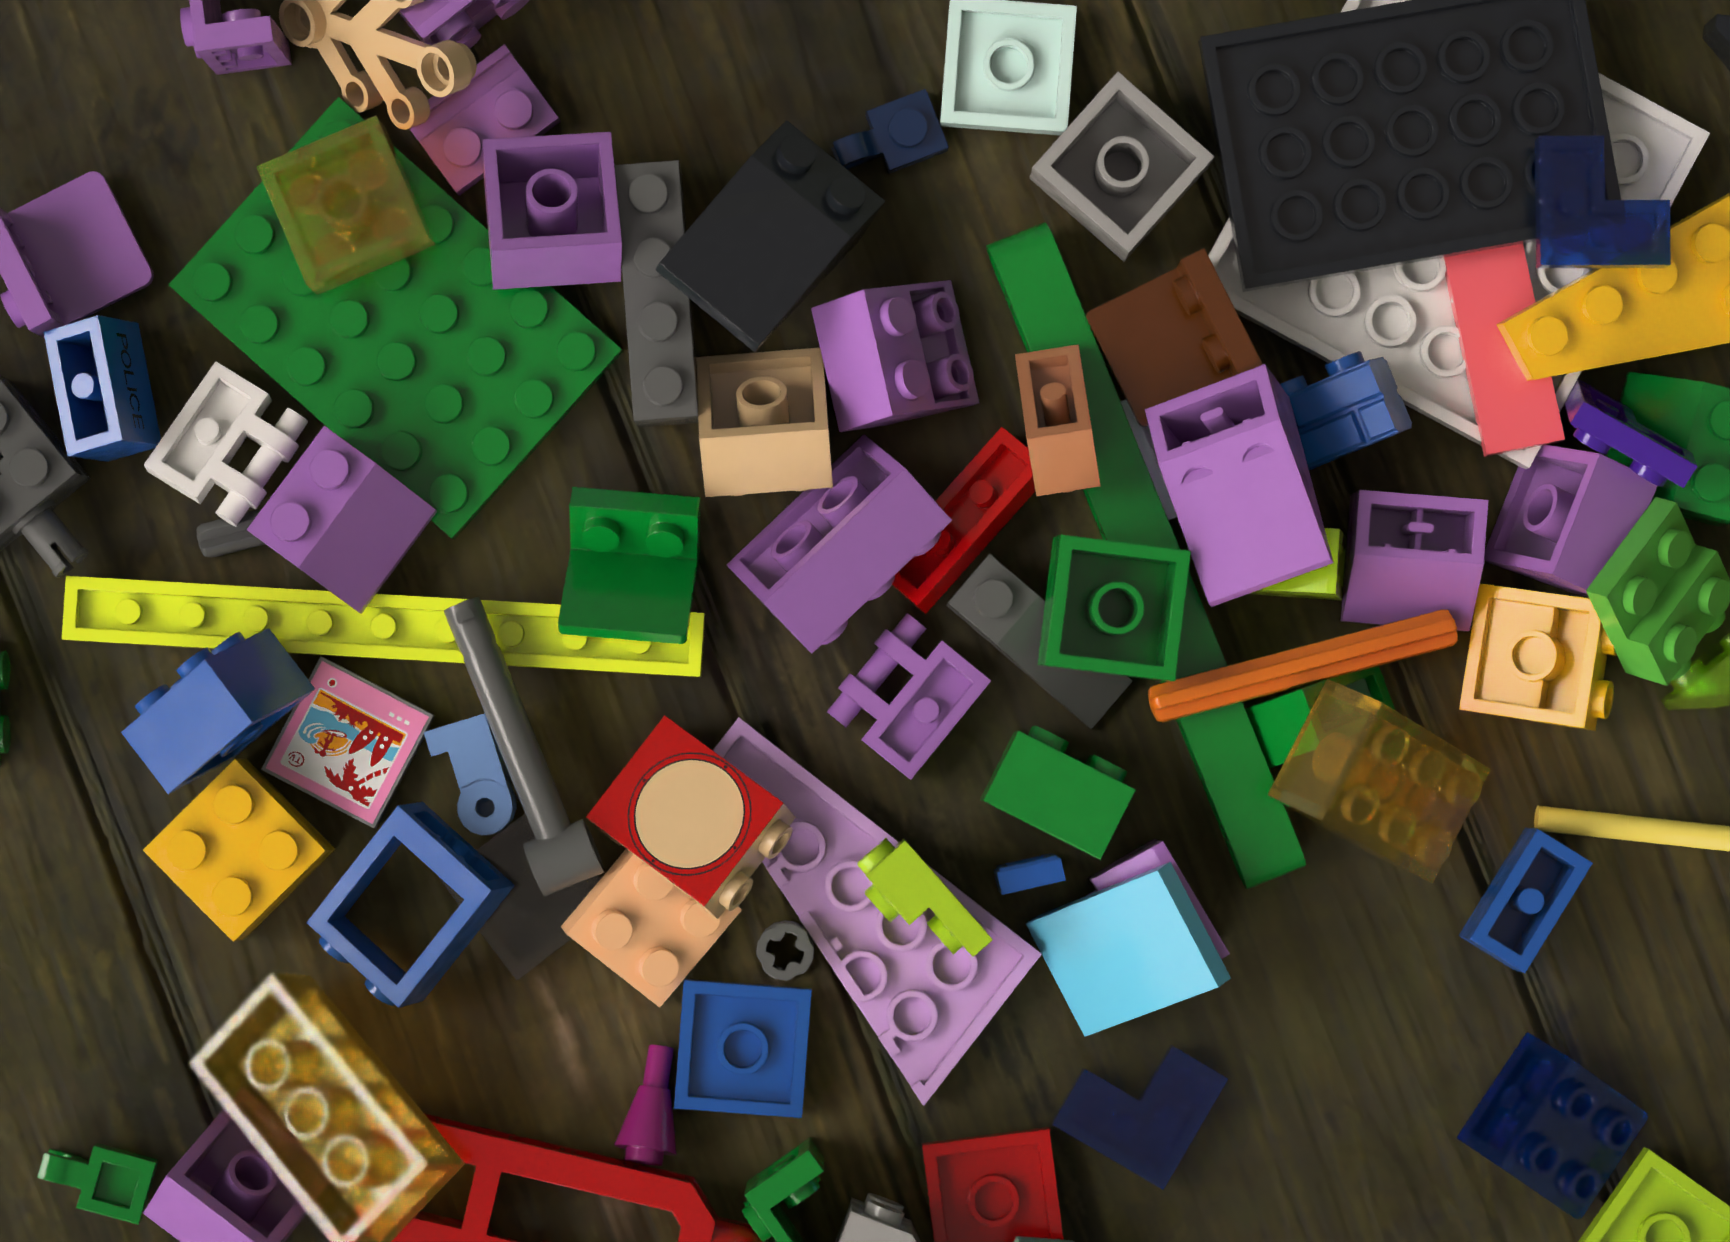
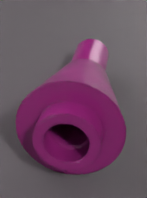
M661 1045L648 1046L643 1085H639L614 1143V1146L626 1149L625 1161L662 1166L664 1155H677L671 1090L668 1089L674 1048Z

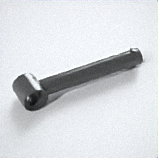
M475 597L444 610V614L457 646L464 657L465 666L535 838L524 842L523 847L534 878L543 896L546 897L605 873L597 846L585 820L581 819L573 823L569 820L502 651L496 643L495 634L480 597Z

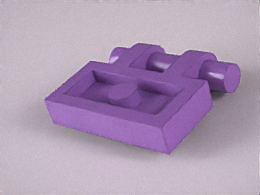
M906 613L892 632L885 629L874 642L878 649L858 674L854 677L849 673L840 684L838 689L842 693L827 710V713L847 727L863 708L877 721L861 740L911 780L991 680L943 641L938 644L926 660L923 659L911 647L924 633L926 628ZM899 664L913 676L889 705L876 695L875 692Z

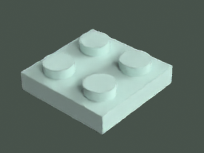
M950 0L940 126L1061 136L1068 128L1077 6L1008 0Z

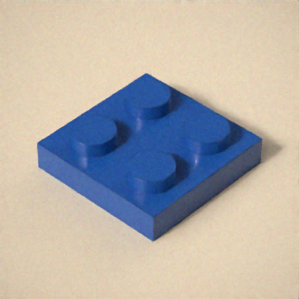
M684 979L674 1109L802 1118L812 988Z

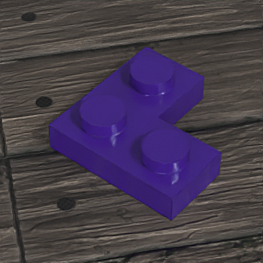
M1577 379L1565 401L1570 424L1576 428L1573 436L1601 454L1607 455L1612 447L1632 458L1633 461L1629 466L1630 469L1657 486L1663 487L1666 481L1670 480L1684 488L1698 466L1693 453L1638 423L1633 410Z

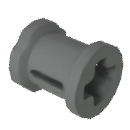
M783 920L775 922L765 929L758 940L756 955L766 974L774 979L787 981L807 971L813 961L815 946L812 937L804 926L795 921ZM785 932L797 936L795 947L804 951L801 961L791 959L786 968L776 965V953L767 949L770 939L781 941Z

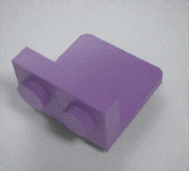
M88 172L9 213L0 208V274L8 288L7 291L0 294L7 313L17 328L26 325L29 331L44 338L43 332L80 321L149 286L153 281V270L108 181L99 172Z

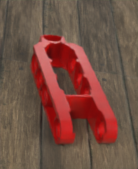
M391 1106L380 1107L373 1136L374 1140L398 1148L476 1166L464 1219L462 1221L419 1210L415 1214H404L372 1207L365 1204V1200H358L351 1234L372 1242H523L494 1235L491 1233L492 1227H489L501 1173L505 1172L670 1211L681 1227L678 1242H763L749 1223L717 1216L694 1176ZM543 1239L541 1240V1242H551Z

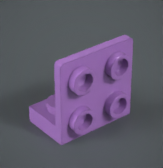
M189 0L190 7L180 9L181 28L186 46H194L196 57L198 59L202 58L216 75L292 65L289 40L270 15L261 17V12L257 9H239L222 14L220 0Z

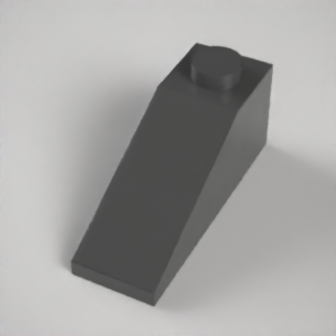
M991 554L985 558L946 605L1089 729L1096 725L1132 683V680L1127 676L1037 665L1045 601Z

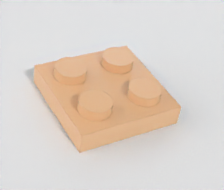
M625 849L561 925V928L570 938L660 1008L742 909L739 906L732 911L726 908L722 915L716 919L696 900L628 849Z

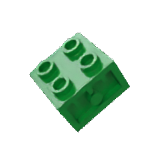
M572 487L569 504L571 549L558 619L559 632L567 635L684 644L688 636L700 552V497Z
M810 1137L747 1181L744 1193L747 1200L743 1202L745 1208L742 1209V1213L763 1242L772 1236L776 1242H805L779 1203L783 1200L788 1209H790L821 1187L818 1183L821 1180L819 1174L824 1172L825 1158Z

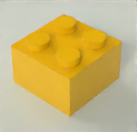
M234 759L143 849L233 942L246 939L335 850L313 825L247 759Z

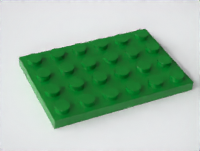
M339 96L169 283V286L328 429L370 458L436 509L437 513L431 521L453 540L458 537L623 353V350L551 286L493 290L488 229Z

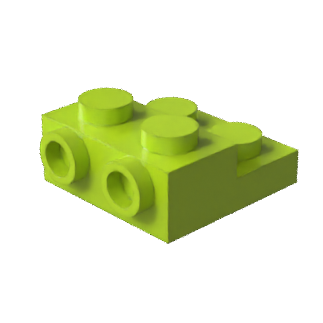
M885 838L857 863V866L873 883L864 891L865 895L890 923L901 915L910 925L930 908L935 916L927 924L953 955L964 946L971 956L974 957L993 940L905 839H902L894 847Z

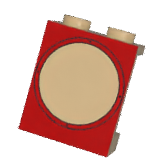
M665 715L586 816L600 832L619 846H624L696 900L716 919L722 915L726 908L732 911L746 898L753 885V879L750 878L765 857L772 859L785 847L793 831L790 824L796 818L781 800Z

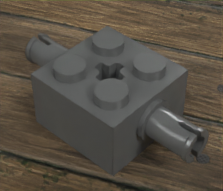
M0 376V457H3L0 460V472L2 473L0 475V552L19 536L24 535L51 568L53 575L56 578H60L74 569V567L60 552L58 546L71 562L76 561L77 564H80L88 556L89 552L85 547H82L54 510L91 478L74 457L67 456L66 447L11 380Z

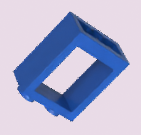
M424 802L398 805L306 923L321 936L319 943L329 955L340 962L350 963L367 978L365 986L373 996L387 1005H396L400 1008L424 1001L515 885ZM401 843L464 899L407 973L345 917Z

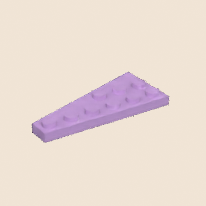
M738 717L713 751L781 800L796 817L790 824L793 831L785 847L774 858L768 859L765 857L762 862L924 1106L1042 954L932 867H930L932 871L993 940L974 957L971 956L964 946L953 955L927 924L935 916L930 908L910 925L901 915L890 923L865 895L864 891L873 883L857 866V863L885 838L894 847L899 842Z

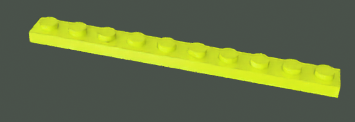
M66 576L62 640L190 648L208 647L209 649H215L219 644L237 632H241L244 638L247 639L269 628L285 650L293 654L464 663V657L457 646L444 610L469 599L376 594L362 614H360L330 591ZM481 600L495 634L496 643L502 651L507 666L701 677L705 613L691 612L687 641L684 644L561 634L558 630L560 604Z

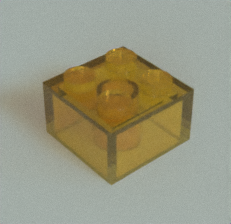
M377 116L256 166L306 285L317 295L435 245L388 132Z

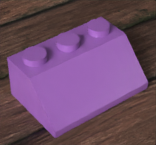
M864 434L831 465L833 488L803 491L726 564L811 654L819 646L826 645L838 638L847 627L848 619L867 601L877 599L883 595L894 582L895 574L914 556H920L928 552L940 539L941 531L952 521L905 467Z

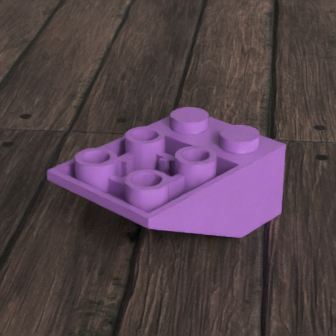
M1266 364L1145 409L1157 462L1189 551H1191V557L1204 593L1211 607L1334 563L1290 398Z

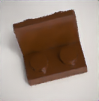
M1205 248L1181 259L1175 269L1090 310L1086 315L1092 333L1137 423L1141 427L1148 426L1145 409L1263 365Z

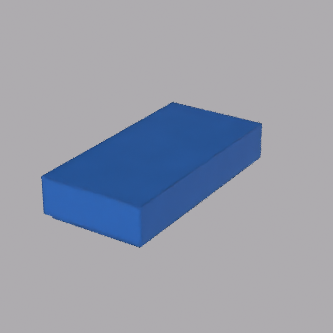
M1052 853L996 865V869H993L997 889L1001 895L1066 881L1061 858Z

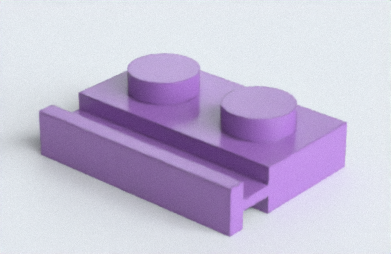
M505 44L476 64V74L465 89L445 97L433 96L428 99L430 105L428 120L423 124L410 128V131L458 196L484 178L482 139L542 136L560 123L556 113L512 56Z

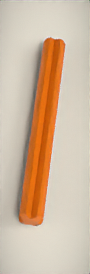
M1449 610L1433 611L1178 678L1175 681L1155 684L1148 690L1149 705L1157 721L1167 722L1451 647L1458 641L1457 626Z

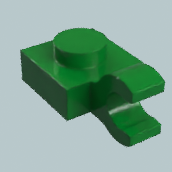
M99 1143L93 1146L89 1161L77 1155L50 1148L48 1152H44L37 1178L81 1189L76 1206L78 1209L139 1225L142 1222L143 1212L145 1211L159 1160Z

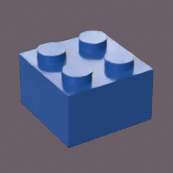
M269 628L247 639L244 638L241 632H237L212 651L208 647L204 648L185 661L176 670L181 679L170 688L167 684H163L135 705L140 716L121 733L167 794H170L233 760L312 693L315 688Z

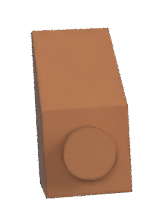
M1079 344L1015 354L1036 496L1100 487Z

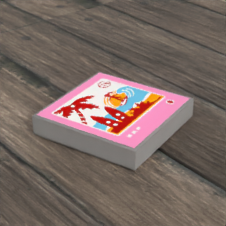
M321 656L308 679L315 690L293 708L261 770L375 829L378 827L425 737L424 732L429 730L436 715Z

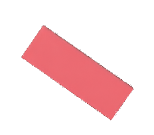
M1523 244L1444 257L1446 265L1445 277L1450 301L1451 299L1453 300L1451 306L1455 325L1459 329L1460 337L1458 339L1462 357L1466 363L1465 371L1476 423L1479 427L1484 457L1564 441L1565 436L1552 377L1527 381L1496 325L1535 303Z

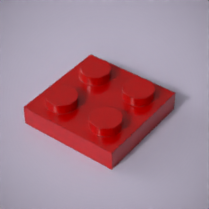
M1049 1127L922 1143L934 1242H1014L1016 1236L1064 1240Z

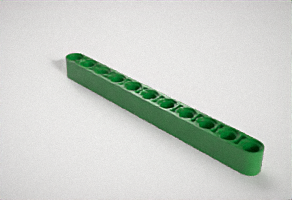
M1043 222L986 245L991 265L1026 351L1033 352L1079 344L1100 479V487L1082 490L1102 539L1180 549L1049 226L1046 222ZM1188 572L1175 679L1227 666L1190 572ZM1239 702L1175 719L1232 861L1246 890L1306 866L1301 846L1243 703Z

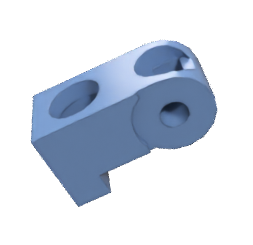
M485 713L424 732L431 757L445 752L449 753L461 791L457 802V812L463 826L472 833L479 835H492L506 828L515 816L517 809L516 796L507 767Z

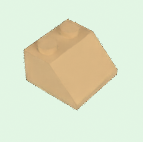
M820 348L696 357L699 442L705 497L742 496L755 493L833 488L825 373Z

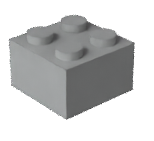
M1117 72L1032 167L1029 179L1125 262L1208 169L1215 156L1121 73Z

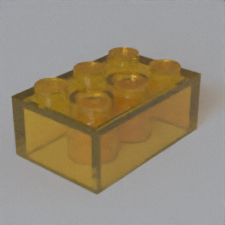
M1327 679L1268 796L1375 857L1433 884L1442 864L1450 855L1452 845L1468 813L1478 800L1482 786L1491 769L1383 702Z

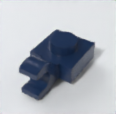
M926 89L866 111L865 116L871 130L838 139L832 143L834 147L831 148L835 160L847 170L882 157L887 172L890 174L948 151L949 146Z

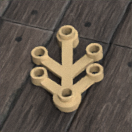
M284 0L280 6L279 20L285 36L296 46L318 49L341 87L344 102L355 112L361 113L379 106L384 100L387 105L389 118L399 129L407 130L425 123L430 115V105L427 97L419 88H404L387 58L417 69L423 87L436 97H445L465 89L476 74L477 65L474 54L465 44L457 43L453 40H444L430 45L382 28L401 9L422 3L425 0H370L354 17L337 12L346 0ZM341 42L351 45L365 70L361 72L356 70Z

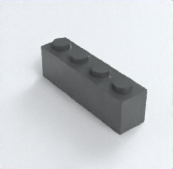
M679 160L614 165L622 238V273L633 419L638 428L699 423L692 300L655 270L660 261L687 231L682 169Z

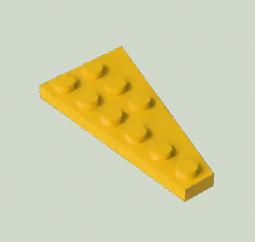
M1730 193L1496 324L1527 381L1730 343Z

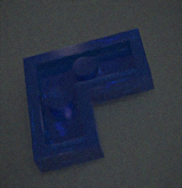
M1538 136L1535 139L1536 268H1666L1671 265L1670 200H1605L1604 136Z
M1170 1045L1139 1099L1083 1067L1052 1120V1124L1164 1190L1228 1078L1173 1045Z

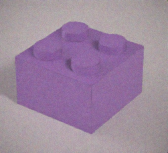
M611 132L482 139L484 189L493 290L621 282L622 238Z

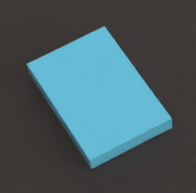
M1171 862L1040 914L1026 923L1085 1037L1213 990L1231 979Z

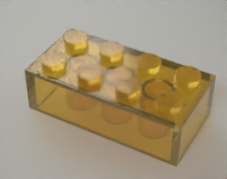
M271 973L188 1062L189 1066L330 1242H391L465 1164L309 975Z

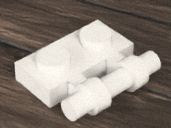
M215 361L146 460L144 467L147 472L199 504L203 502L214 484L226 490L228 495L215 513L227 523L237 527L249 508L257 509L267 494L263 487L281 461L288 463L299 448L295 441L308 421L299 413L287 408L275 426L261 419V416L272 402L269 394ZM248 437L261 447L243 473H240L228 464Z

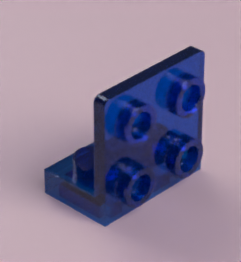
M1527 1032L1456 1138L1575 1219H1581L1646 1123L1648 1113L1573 1059Z

